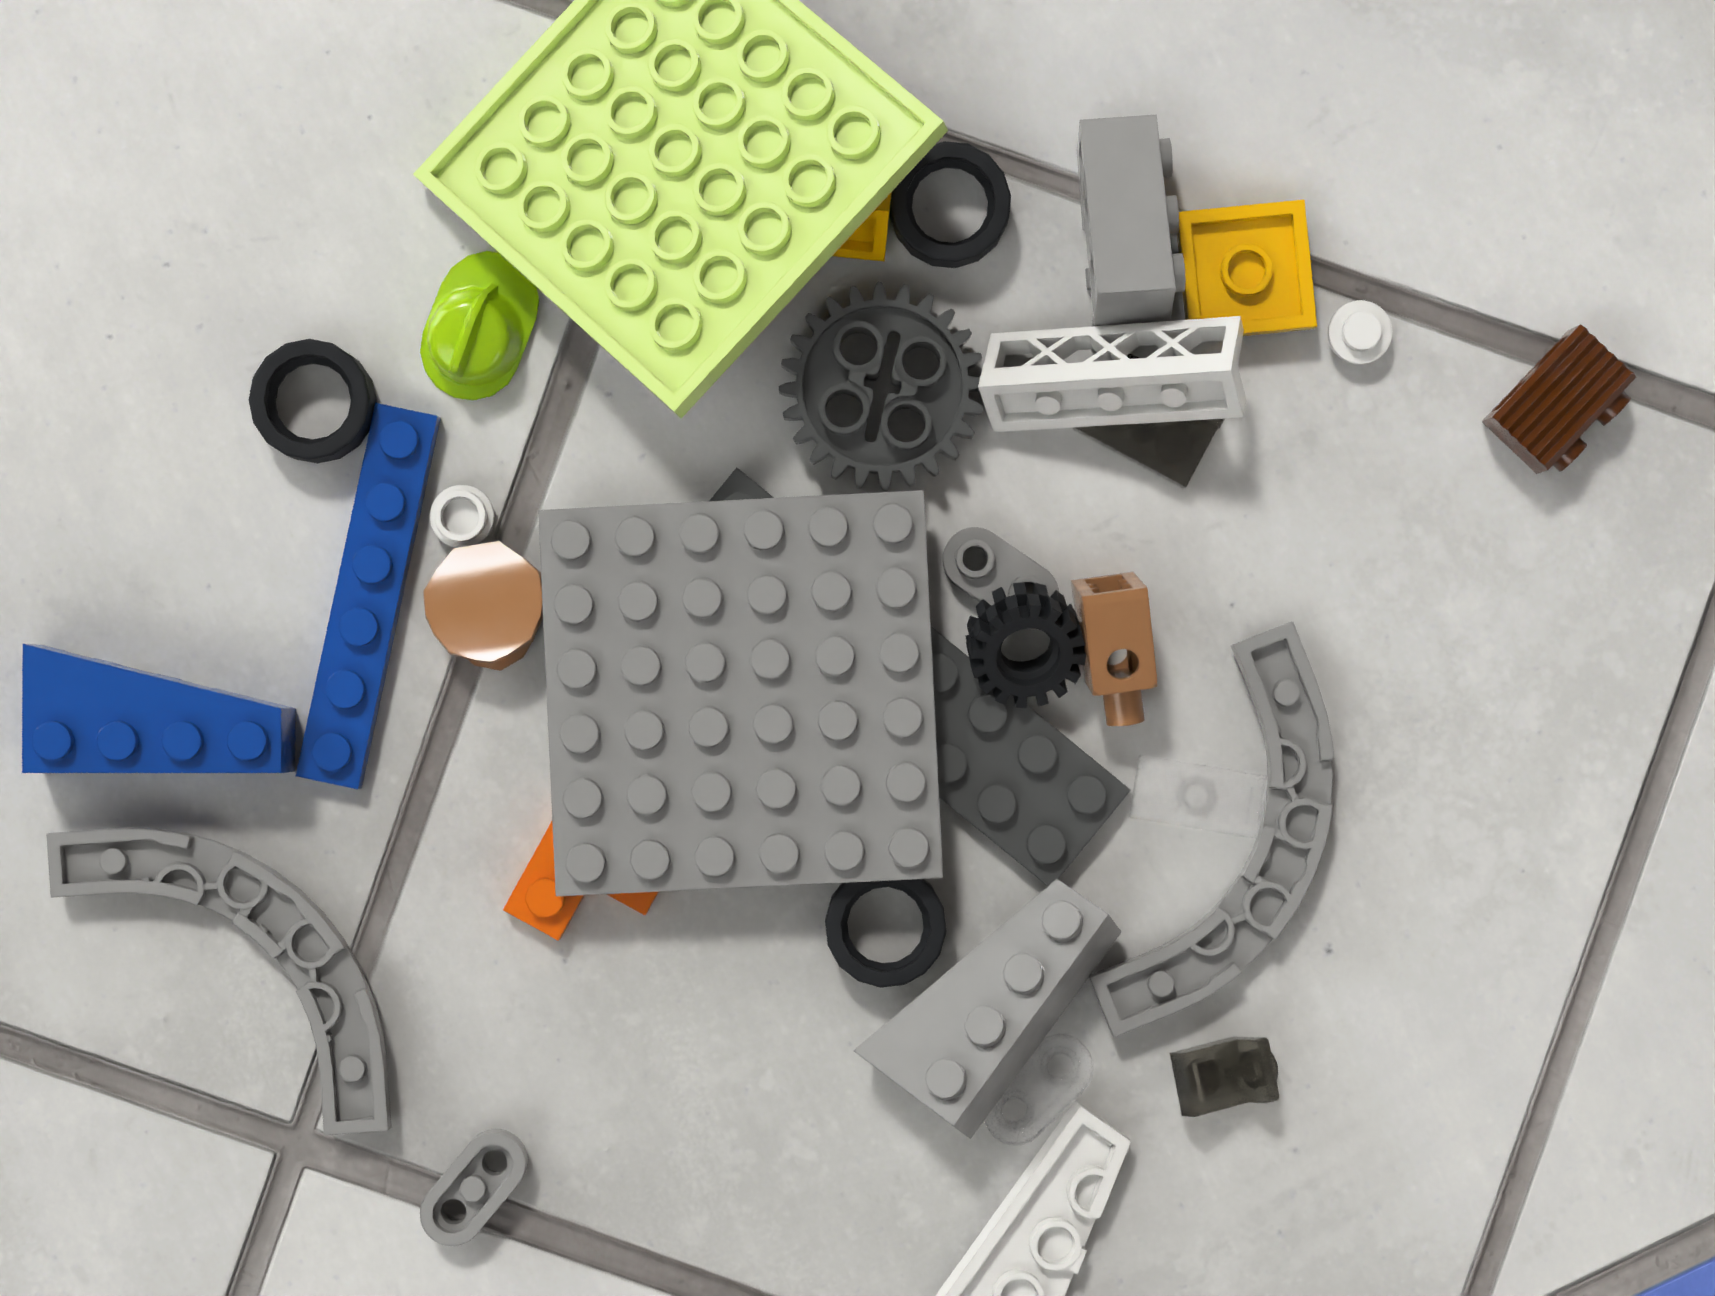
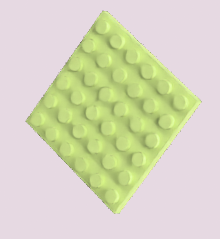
M574 0L413 175L682 419L948 132V129L941 118L799 0Z

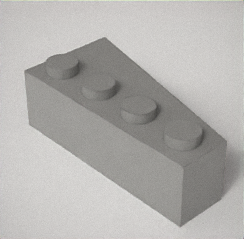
M1056 879L859 1045L854 1052L971 1139L1122 931L1109 914L1059 879Z

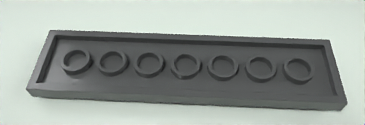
M736 467L709 501L774 497ZM931 627L939 798L1040 881L1049 886L1053 881L1060 878L1131 789L1028 705L1027 708H1016L1013 695L1009 696L1004 705L995 701L993 689L986 694L979 686L978 677L974 678L969 657Z

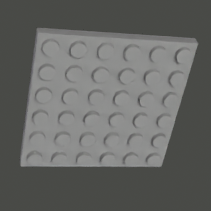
M924 490L538 510L556 896L943 878Z

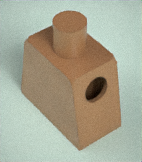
M1134 572L1071 580L1074 608L1085 642L1086 661L1085 665H1083L1085 683L1092 695H1103L1106 724L1108 726H1128L1141 723L1145 720L1141 690L1157 687L1148 589ZM1127 649V656L1121 663L1116 665L1108 664V658L1113 652Z

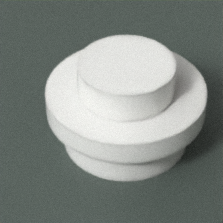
M1365 300L1352 301L1340 307L1332 316L1328 325V341L1334 353L1343 361L1356 365L1368 364L1380 358L1387 351L1392 340V324L1387 313L1377 304Z
M468 485L451 486L443 490L431 506V527L435 535L443 543L451 547L459 548L480 544L492 531L494 509L489 498L477 488Z

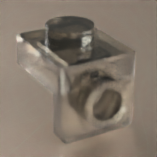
M1232 1036L1170 1053L1182 1116L1197 1117L1248 1102L1270 1103L1279 1100L1276 1081L1278 1078V1066L1266 1037Z

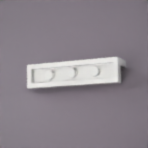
M1241 316L991 333L978 388L993 432L1242 418L1244 416L1246 396L1238 363L1244 328ZM1223 340L1221 353L1194 355L1190 352V350L1202 342ZM1156 345L1160 348L1147 358L1130 359L1126 356L1139 346ZM1093 349L1097 352L1084 362L1066 363L1064 361L1065 358L1077 350ZM1031 353L1035 356L1022 366L1003 367L1006 355Z

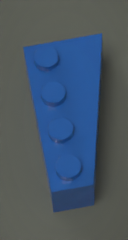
M23 644L22 773L295 772L296 708L45 645Z

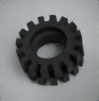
M1024 582L1013 583L1015 595L1006 597L1003 588L1000 587L992 591L994 599L992 606L984 599L976 605L978 618L970 616L967 623L969 634L965 635L967 651L974 678L978 677L979 686L986 694L993 689L995 701L1004 705L1009 696L1013 695L1016 708H1027V697L1036 696L1039 707L1049 704L1046 692L1053 690L1058 698H1061L1068 692L1065 679L1074 684L1077 683L1081 676L1078 665H1085L1086 661L1085 642L1076 611L1072 604L1067 606L1064 595L1055 590L1051 597H1049L1046 585L1035 583L1032 594H1027ZM1022 629L1042 630L1050 638L1048 649L1039 657L1029 661L1009 660L1001 652L1004 639Z

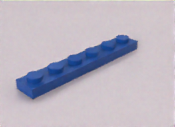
M375 403L296 777L353 789H362L441 421L439 416Z

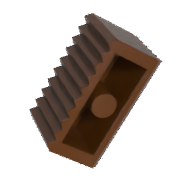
M1580 324L1568 330L1525 377L1483 419L1482 423L1536 474L1545 472L1552 466L1561 472L1586 448L1587 443L1580 436L1597 419L1603 426L1606 425L1629 403L1631 397L1624 390L1636 376L1626 368L1624 363L1617 360L1616 356L1609 352L1605 345L1600 343L1594 335L1590 334L1586 327Z

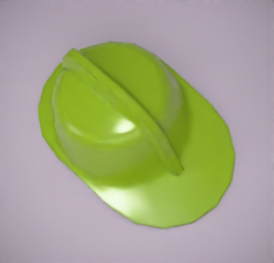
M485 251L468 255L451 267L440 285L423 330L420 354L424 370L437 388L454 398L474 401L493 396L507 386L519 367L536 322L540 301L537 288L498 252Z

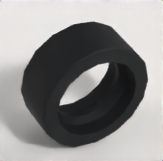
M944 141L935 144L892 191L890 218L896 237L912 256L931 266L958 268L978 262L997 246L1008 224L1011 193L1004 172L989 154L968 143ZM944 168L961 169L974 176L984 188L988 201L987 216L980 229L969 238L955 243L941 242L926 235L916 223L912 210L913 195L919 183L931 172Z
M314 339L286 343L266 356L253 376L248 399L253 424L266 443L288 457L317 464L341 459L361 445L369 433L375 403H377L373 380L360 361L333 343ZM310 364L328 366L339 373L348 386L351 399L348 416L341 427L329 436L317 439L298 437L289 431L279 418L276 406L278 388L286 375L300 366Z
M925 879L842 883L831 896L825 917L827 945L839 967L857 981L880 988L905 985L925 974L940 956L947 932L944 907L932 885ZM890 887L905 892L915 900L922 913L923 932L919 944L910 955L896 962L880 963L867 959L856 950L849 938L847 921L852 906L860 896L873 889Z

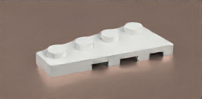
M1075 1100L936 1296H1065L1073 1274H1078L1087 1252L1085 1249L1087 1239L1096 1218H1100L1131 1143L1127 1136Z

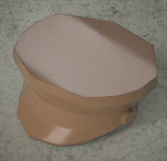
M500 541L453 548L435 571L423 591L425 618L433 635L450 655L468 659L473 665L501 671L522 659L533 642L543 619L541 572L526 558Z

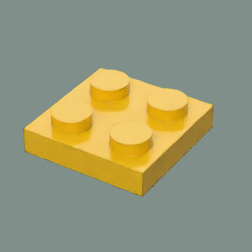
M1304 199L1179 212L1177 243L1178 253H1183L1186 284L1185 292H1182L1185 320L1241 316L1244 328L1243 336L1311 330L1317 327Z

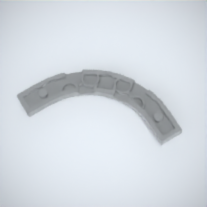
M1294 622L1286 623L1231 645L1262 727L1267 757L1266 803L1253 849L1241 873L1228 892L1194 926L1153 950L1089 976L1113 1037L1185 1009L1204 1000L1233 981L1242 973L1241 971L1257 958L1273 939L1275 940L1281 934L1299 908L1315 876L1326 845L1332 817V759H1334V751L1327 711Z
M111 828L46 834L51 898L109 893H144L166 896L216 911L230 919L232 924L253 938L273 959H277L288 973L297 988L296 993L310 1022L316 1044L320 1072L324 1135L388 1131L392 1128L384 1035L374 997L362 968L345 939L326 914L301 889L273 868L242 851L215 840L184 832L154 828Z

